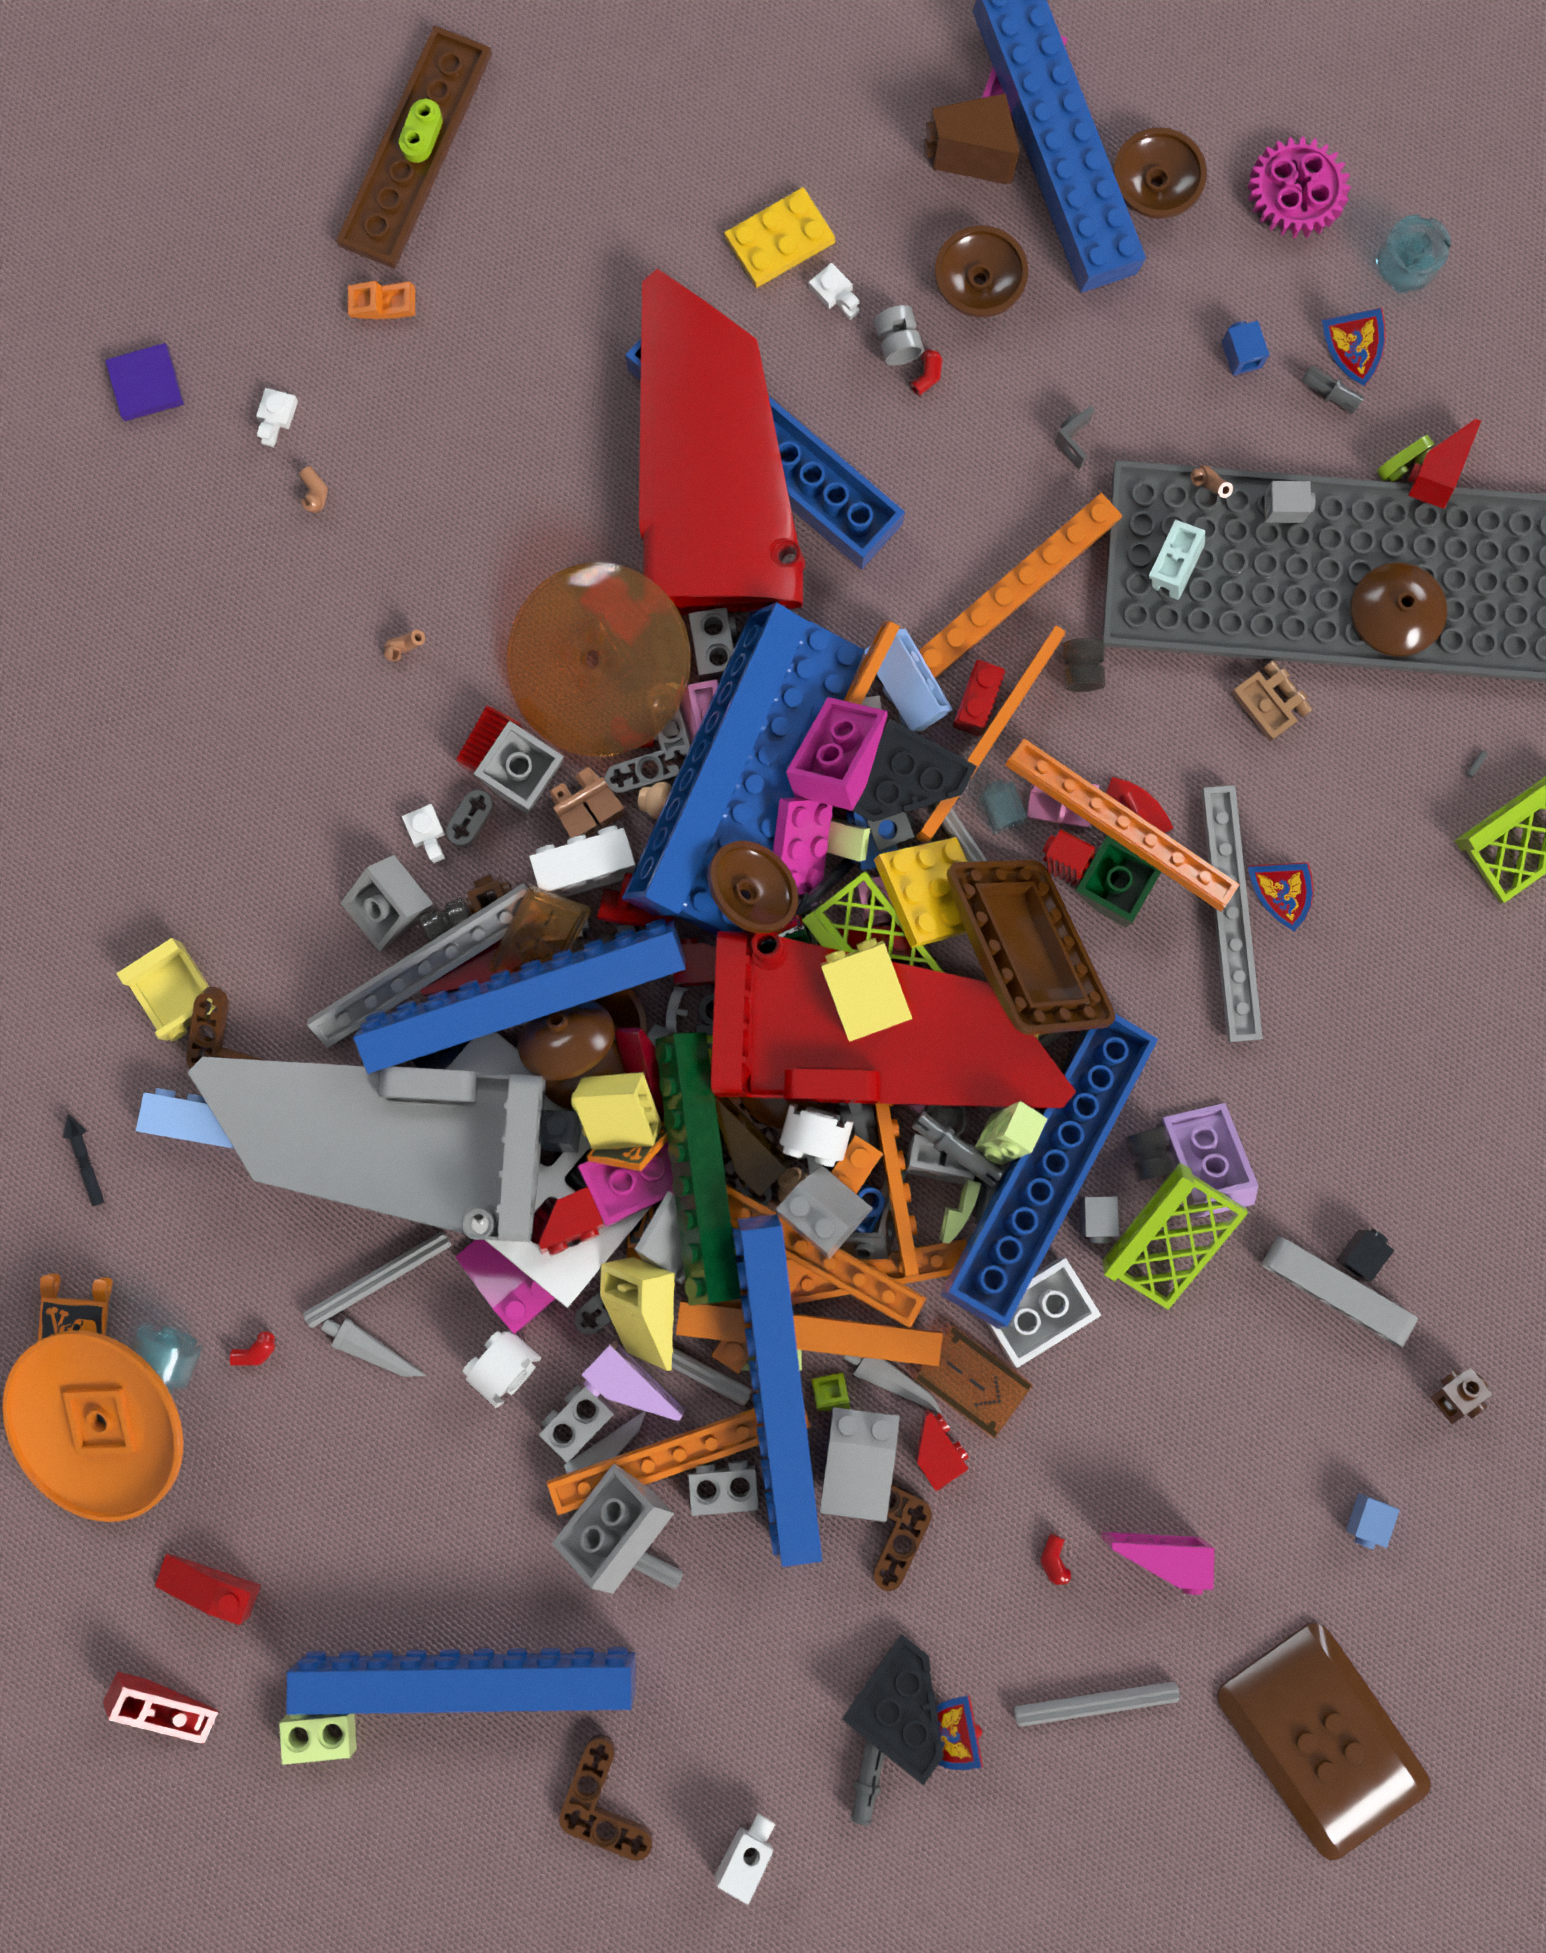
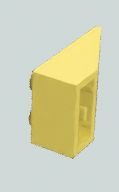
M635 1257L602 1263L600 1296L625 1351L666 1371H670L673 1353L674 1273Z

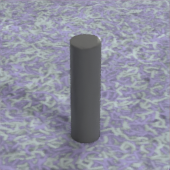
M1481 750L1466 772L1468 777L1473 778L1488 756L1486 751Z

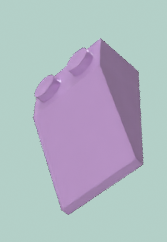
M1226 1103L1163 1117L1162 1121L1175 1168L1181 1162L1191 1169L1194 1176L1243 1207L1255 1204L1258 1183ZM1195 1187L1186 1197L1188 1206L1207 1203L1206 1194ZM1227 1207L1213 1209V1214L1229 1211L1230 1209ZM1209 1210L1189 1213L1191 1219L1210 1215Z
M616 1341L612 1342L582 1374L586 1379L583 1383L584 1386L596 1397L602 1394L606 1399L679 1421L685 1412V1408Z

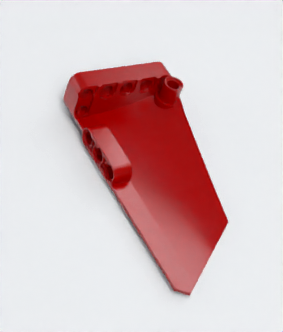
M656 269L642 281L639 530L643 540V603L652 614L658 616L689 615V613L727 608V613L751 612L776 602L787 609L800 608L803 606V570L805 569L806 562L799 547L758 340L689 289L659 269ZM789 554L796 555L791 563H782L785 556Z
M718 931L711 1089L716 1097L784 1098L785 1101L984 1107H1008L1021 1101L1030 1108H1063L1076 1093L1035 1035L1023 1034L1013 1026L989 982L892 962L912 1019L849 1042L821 967V963L827 961L826 955L839 950L780 937L776 932ZM773 940L777 944L773 952L764 954L759 951L762 942Z

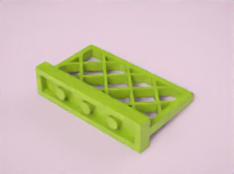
M1546 776L1454 840L1461 851H1467L1499 903L1507 902L1546 874V827L1544 829L1532 826L1534 812L1539 809L1546 811ZM1513 827L1523 829L1520 847L1506 844L1508 832ZM1531 831L1544 833L1541 851L1528 848ZM1488 845L1498 847L1495 865L1486 863L1479 851ZM1505 849L1519 851L1516 869L1502 866ZM1526 853L1540 855L1538 869L1534 872L1523 871ZM1501 871L1515 873L1513 886L1506 892H1504L1499 884Z
M866 871L802 919L823 947L837 950L844 949V951L850 953L858 950L852 949L848 944L849 929L867 932L866 940L871 939L872 932L889 934L888 954L891 961L892 958L909 960L910 966H914L915 961L928 963L934 971L945 973L924 945L912 948L911 956L892 954L894 936H906L893 905ZM863 881L872 891L871 905L852 902L854 888ZM849 893L848 902L839 901ZM876 897L882 903L883 906L875 905ZM834 904L847 906L845 925L832 923L824 912ZM852 907L870 909L868 928L850 925ZM875 909L888 911L892 916L891 931L872 928ZM896 923L899 925L903 932L895 931ZM837 928L844 929V937L837 930ZM916 949L920 952L923 958L915 957Z
M1180 1162L1102 1259L1104 1275L1114 1282L1117 1279L1123 1281L1169 1310L1248 1214L1247 1208L1194 1176L1191 1169ZM1195 1187L1206 1194L1207 1203L1188 1206L1186 1197ZM1227 1207L1235 1212L1229 1221L1215 1223L1213 1209ZM1209 1210L1210 1224L1191 1226L1189 1213ZM1185 1214L1187 1227L1167 1229L1166 1222L1171 1216ZM1213 1231L1214 1239L1209 1245L1195 1247L1193 1234ZM1189 1235L1191 1248L1171 1251L1169 1238ZM1166 1238L1167 1252L1148 1254L1147 1245L1152 1240ZM1193 1255L1194 1264L1190 1269L1175 1271L1173 1258ZM1170 1260L1172 1272L1152 1275L1150 1262ZM1146 1263L1148 1275L1133 1277L1126 1271L1131 1265ZM1173 1280L1174 1288L1167 1297L1155 1291L1154 1282Z

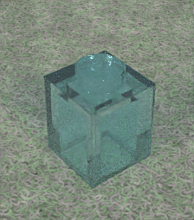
M1000 780L985 787L986 791L982 793L980 801L994 834L1025 821L1027 815L1013 781L1004 784L1003 780Z

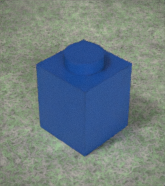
M1258 320L1247 323V321L1234 323L1228 328L1221 341L1232 376L1262 368L1270 355Z

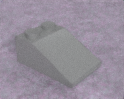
M833 1407L830 1416L819 1514L886 1522L900 1416Z

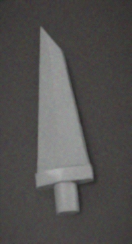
M348 1318L345 1319L342 1326L327 1319L321 1328L322 1331L335 1337L331 1347L337 1350H342L403 1377L426 1376Z
M844 1355L843 1358L856 1365L853 1376L864 1379L942 1414L934 1396L887 1360Z
M646 1411L641 1412L568 1463H565L563 1465L564 1468L570 1473L616 1457L640 1432Z

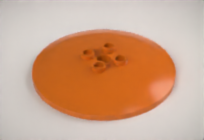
M72 1330L52 1334L29 1347L13 1365L3 1394L5 1432L20 1467L35 1487L47 1498L77 1516L95 1521L116 1522L132 1519L144 1514L166 1496L176 1481L183 1457L182 1426L178 1410L169 1390L157 1372L139 1354L108 1336L95 1332ZM97 1414L105 1419L106 1426L98 1421Z

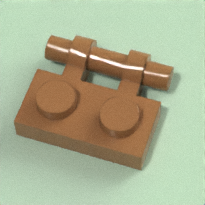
M1274 660L1264 667L1270 675V679L1266 681L1258 671L1231 692L1270 742L1298 721L1291 710L1296 708L1302 717H1305L1313 710L1306 701L1308 698L1303 691L1299 692L1288 678L1290 674L1285 668L1281 669ZM1278 686L1289 700L1284 703L1273 688Z

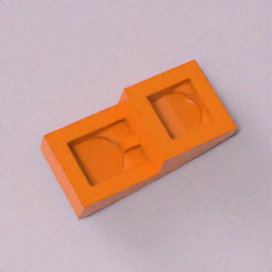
M377 281L348 285V315L351 318L393 319L416 316L415 286L410 281L381 286Z

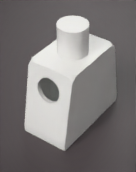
M757 1814L749 1831L740 1827L714 1875L718 1888L746 1904H749L773 1853L771 1844L767 1842L775 1826L773 1821L761 1814ZM750 1847L756 1849L755 1854L751 1857L743 1856L746 1849Z

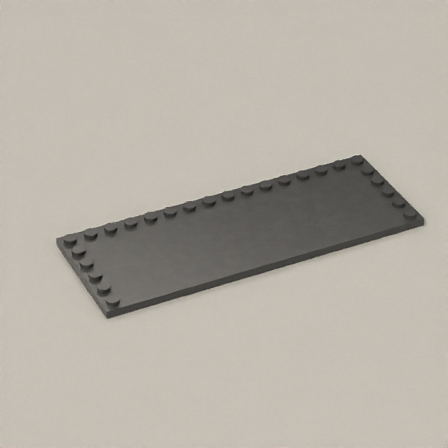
M1115 460L1113 464L1111 503L1123 516L1120 521L1109 529L1102 647L1546 682L1545 494L1455 487L1445 509L1408 496L1413 485L1408 483L1212 468L1223 480L1231 483L1233 486L1232 494L1227 498H1222L1205 489L1203 485L1195 486L1192 483L1190 474L1193 469L1199 467ZM1272 481H1311V492L1315 493L1316 498L1315 508L1303 523H1265L1264 492ZM1175 520L1205 530V545L1179 600L1170 597L1167 588L1160 587L1159 591H1156L1152 587V579L1149 578V574ZM1394 562L1409 563L1431 574L1441 586L1447 602V619L1439 637L1423 651L1403 657L1385 655L1368 646L1356 632L1350 612L1352 595L1361 579L1376 567ZM1401 599L1405 607H1410V602L1407 599Z

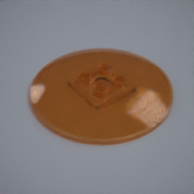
M589 562L577 564L556 572L545 579L532 591L519 609L510 631L507 646L508 680L522 715L535 731L550 743L568 752L591 757H606L626 753L644 745L659 734L673 718L682 702L690 674V646L686 627L669 596L655 582L640 572L613 563ZM595 650L599 655V663L595 668L591 669L586 664V655L588 652Z

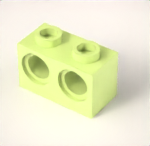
M1019 1101L990 1115L975 1148L984 1153V1157L990 1162L1001 1165L1032 1153L1047 1118Z
M354 1714L286 1715L279 1722L282 1765L350 1758L357 1749ZM328 1724L338 1725L342 1730V1737H333L328 1731ZM295 1727H302L307 1731V1741L299 1740L295 1736Z

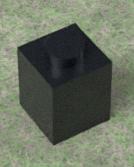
M542 1110L539 1144L545 1151L578 1153L581 1120L576 1112Z
M1373 1228L1370 1231L1358 1229L1336 1261L1362 1281L1372 1282L1392 1255L1394 1249L1386 1244L1389 1241L1388 1238Z

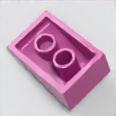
M828 697L786 771L794 796L853 811L867 785L887 719V711Z
M475 1239L455 1256L489 1305L513 1334L519 1332L556 1300L485 1240Z
M1101 1531V1539L1112 1550L1176 1587L1182 1588L1183 1593L1202 1595L1203 1590H1213L1215 1548L1201 1537Z

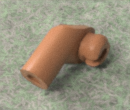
M1201 465L1199 468L1193 469L1190 474L1191 481L1195 486L1203 485L1205 489L1222 498L1229 497L1233 492L1232 484L1223 480L1210 466Z
M308 466L299 473L300 478L309 488L308 494L305 495L306 499H302V506L306 511L317 513L325 506L328 488L315 470Z
M414 630L408 634L389 639L384 645V657L389 661H399L401 653L411 651L425 642L424 633L420 630Z

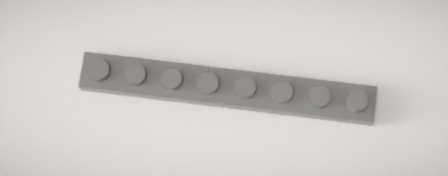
M1235 785L1206 787L1201 790L1208 863L1240 884L1221 912L1213 907L1227 1042L1262 1040Z
M522 883L310 1017L307 1026L325 1047L329 1048L359 1029L360 1024L366 1022L365 1017L380 1011L386 1012L505 937L528 888ZM530 898L514 931L543 913L542 907L536 899Z

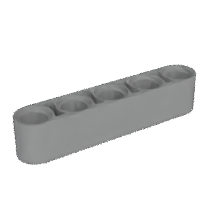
M1280 1236L1276 1237L1261 1264L1272 1273L1403 1348L1418 1321V1318L1407 1310Z

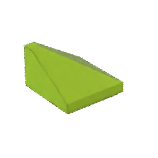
M843 1372L811 1379L817 1411H832L833 1407L851 1410Z

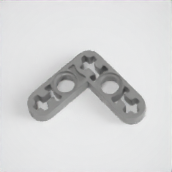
M657 684L650 689L647 696L661 750L610 767L606 772L605 781L612 791L620 794L642 789L644 786H652L658 782L668 781L677 777L681 767L679 765L667 766L670 773L666 774V765L661 757L665 756V761L670 762L678 758V752L686 756L692 742L679 696L676 690L669 685ZM661 691L670 695L671 698L666 700L668 711H676L675 715L670 714L662 718L659 717V714H666L663 705L656 703V699L660 698ZM669 721H676L680 726V732L677 737L669 739L664 734V726ZM648 761H655L659 766L658 774L652 779L646 778L643 774V766ZM618 771L625 775L635 773L640 782L637 783V779L632 777L624 780V786L622 787L620 784L614 783V779L618 777Z

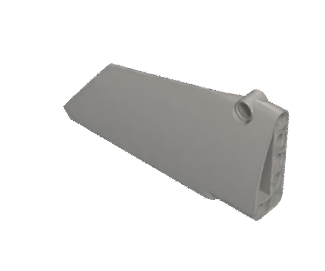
M202 1057L187 1072L223 1128L253 1181L463 1233L476 1240L531 1241L541 1152L539 1132L541 1114L545 1103L546 1082L542 1076L508 1074V1076L483 1075L471 1071L388 1067L367 1074L365 1066ZM478 1214L484 1215L488 1220V1228L482 1234L476 1233L472 1228V1220Z

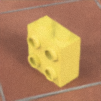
M643 1073L582 1077L572 1094V1107L579 1115L582 1123V1132L588 1138L592 1150L654 1146L662 1123Z

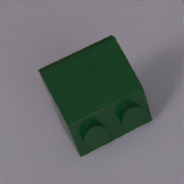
M1107 835L1075 892L1098 913L1126 928L1133 923L1161 871Z

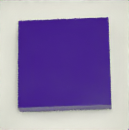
M166 343L105 360L120 415L124 421L185 404L170 350Z

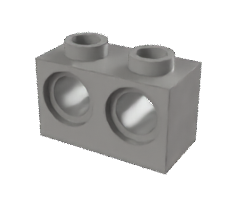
M727 608L689 613L700 682L720 680L734 650L731 637L737 636L734 617L728 618ZM716 624L722 628V631L718 635H709L705 629L709 625ZM720 654L724 655L728 660L722 666H715L710 662L711 658Z
M915 1134L910 1140L904 1173L964 1185L968 1180H974L975 1174L943 1150L937 1151L934 1148L935 1144L923 1135ZM969 1145L979 1153V1150H977L975 1146Z
M579 1385L564 1398L568 1405L560 1413L554 1409L540 1423L545 1429L539 1436L566 1463L574 1457L616 1412L601 1395L596 1397L586 1387L582 1389ZM585 1399L591 1400L596 1407L595 1415L591 1417L583 1416L578 1408L580 1401ZM557 1425H568L572 1429V1438L568 1441L560 1440L555 1433Z
M747 1460L728 1462V1467L715 1468V1463H706L695 1467V1470L689 1471L692 1516L759 1510L755 1465H748ZM737 1477L745 1478L750 1484L749 1489L742 1494L734 1492L730 1485L733 1479ZM701 1481H712L716 1486V1492L709 1497L701 1495L697 1487Z

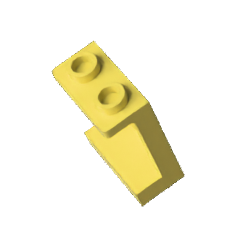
M174 938L164 942L116 973L121 982L129 986L157 1029L155 1034L158 1039L165 1041L170 1039L171 1042L180 1039L188 1033L186 1028L191 1026L194 1001L205 988L210 987L182 942ZM208 998L207 1001L211 1003V1007L207 1015H210L216 1006L212 1004V999Z
M876 938L857 944L858 950L845 954L843 949L825 956L827 961L821 963L849 1042L912 1019L884 941L877 943Z

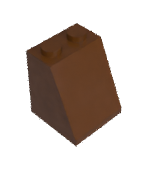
M1006 93L932 108L930 122H926L927 138L923 140L925 156L926 158H931L934 170L1001 184L1012 183L1020 151Z

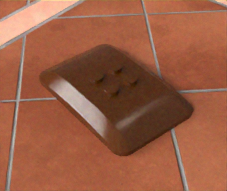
M1035 860L956 862L947 869L946 875L974 952L998 1001L1013 1026L1019 1032L1026 1035L1100 1029L1109 1027L1114 1022L1115 1012L1056 885L1047 868L1042 863Z
M1308 1623L1225 1681L1218 1689L1217 1702L1316 1850L1326 1859L1337 1860L1342 1858L1416 1805L1429 1793L1431 1784L1425 1769L1330 1631L1322 1624Z

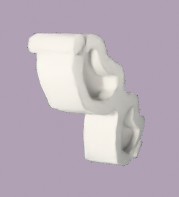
M675 986L670 997L666 1013V1029L672 1031V1034H677L676 1015L687 1017L688 1010L678 1009L684 992H687L689 988Z

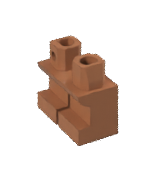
M590 767L585 768L575 776L583 789L574 795L570 793L565 783L559 784L550 790L553 802L556 805L553 808L570 838L585 835L587 839L599 831L586 806L589 807L602 829L626 815L623 805L616 798L604 778H599Z

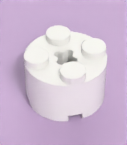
M790 1104L779 1142L784 1146L783 1153L802 1158L803 1154L816 1156V1163L834 1167L837 1161H843L854 1122L848 1119L846 1124L840 1123L842 1116L812 1107H807L805 1111H796L798 1104Z
M511 1330L502 1333L499 1331L495 1332L485 1344L487 1351L480 1359L474 1357L462 1371L467 1375L466 1381L495 1408L504 1403L500 1398L502 1395L508 1392L512 1396L536 1368L531 1362H537L541 1359L540 1355L519 1336L513 1334Z

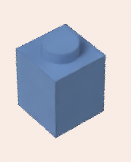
M1358 1493L1346 1531L1356 1536L1355 1543L1374 1550L1377 1544L1387 1548L1400 1510Z

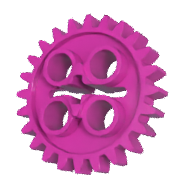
M1304 136L1301 137L1298 144H1295L1292 137H1289L1285 146L1278 140L1273 149L1267 147L1263 156L1258 157L1255 167H1253L1249 175L1251 179L1247 189L1252 191L1248 201H1257L1252 211L1263 212L1259 221L1264 222L1269 219L1271 221L1269 230L1274 229L1278 225L1281 227L1280 235L1283 236L1287 229L1292 231L1293 238H1296L1299 231L1302 230L1307 238L1313 229L1320 234L1324 226L1330 228L1335 218H1339L1349 199L1346 196L1351 186L1347 185L1346 182L1350 175L1348 173H1341L1345 162L1335 163L1338 155L1337 152L1331 155L1326 153L1328 144L1319 149L1317 148V139H1314L1310 145H1306ZM1306 168L1313 169L1315 173L1309 172ZM1276 173L1282 174L1285 178L1278 177ZM1312 196L1320 198L1322 202L1316 201ZM1282 202H1288L1292 207H1287Z

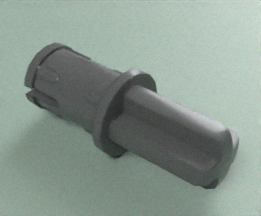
M1311 366L1303 376L1302 381L1324 395L1325 401H1333L1350 414L1355 412L1364 396L1359 395L1342 384V379L1338 378L1335 380L1315 366Z

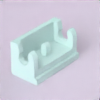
M1178 520L1174 521L1149 574V578L1152 579V587L1156 591H1159L1160 587H1164L1169 590L1170 597L1177 600L1180 599L1205 545V530Z

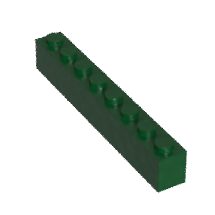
M706 1032L678 1033L655 1039V1056L659 1067V1088L663 1099L664 1124L667 1130L669 1146L668 1157L671 1162L673 1177L672 1190L676 1201V1222L680 1232L681 1258L684 1264L685 1291L688 1296V1303L690 1306L741 1299L716 1103L711 1089V1065Z

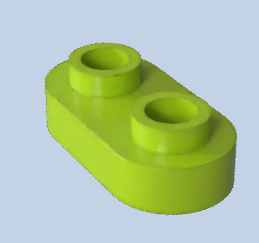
M421 99L415 102L409 111L401 132L399 145L403 156L411 162H422L430 156L440 131L443 119L440 108L434 101ZM423 112H430L427 116H421ZM413 139H419L416 144L410 143Z
M1425 435L1384 463L1376 472L1383 482L1389 479L1392 482H1396L1409 471L1407 469L1408 466L1414 462L1421 465L1427 452L1436 444L1429 435Z

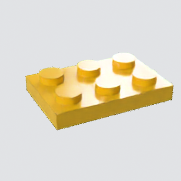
M804 187L724 232L725 240L756 288L835 243L834 234Z

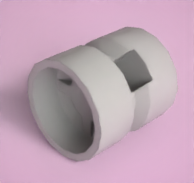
M894 306L880 312L873 321L878 338L883 341L881 348L886 364L902 365L917 359L923 354L924 347L919 332L915 330L917 325L910 306Z

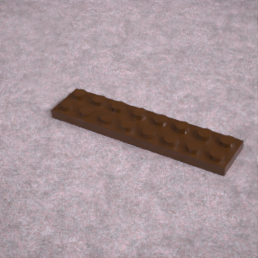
M434 25L336 239L338 247L391 268H396L492 56L491 47ZM429 99L439 106L443 119L430 156L422 162H411L403 156L399 145V138L412 105L418 100ZM423 112L421 116H427L430 112ZM413 139L410 143L416 144L419 139Z

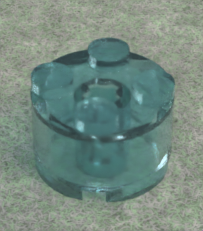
M1410 215L1401 219L1389 233L1376 257L1382 277L1399 293L1419 290L1427 286L1447 261L1451 246L1450 235L1445 226L1432 217L1426 219L1421 218L1420 215Z
M154 1324L139 1325L130 1348L157 1372L170 1394L173 1393L174 1389L187 1387L203 1349L202 1344L196 1347L197 1339L174 1328L163 1326L160 1332L152 1330Z

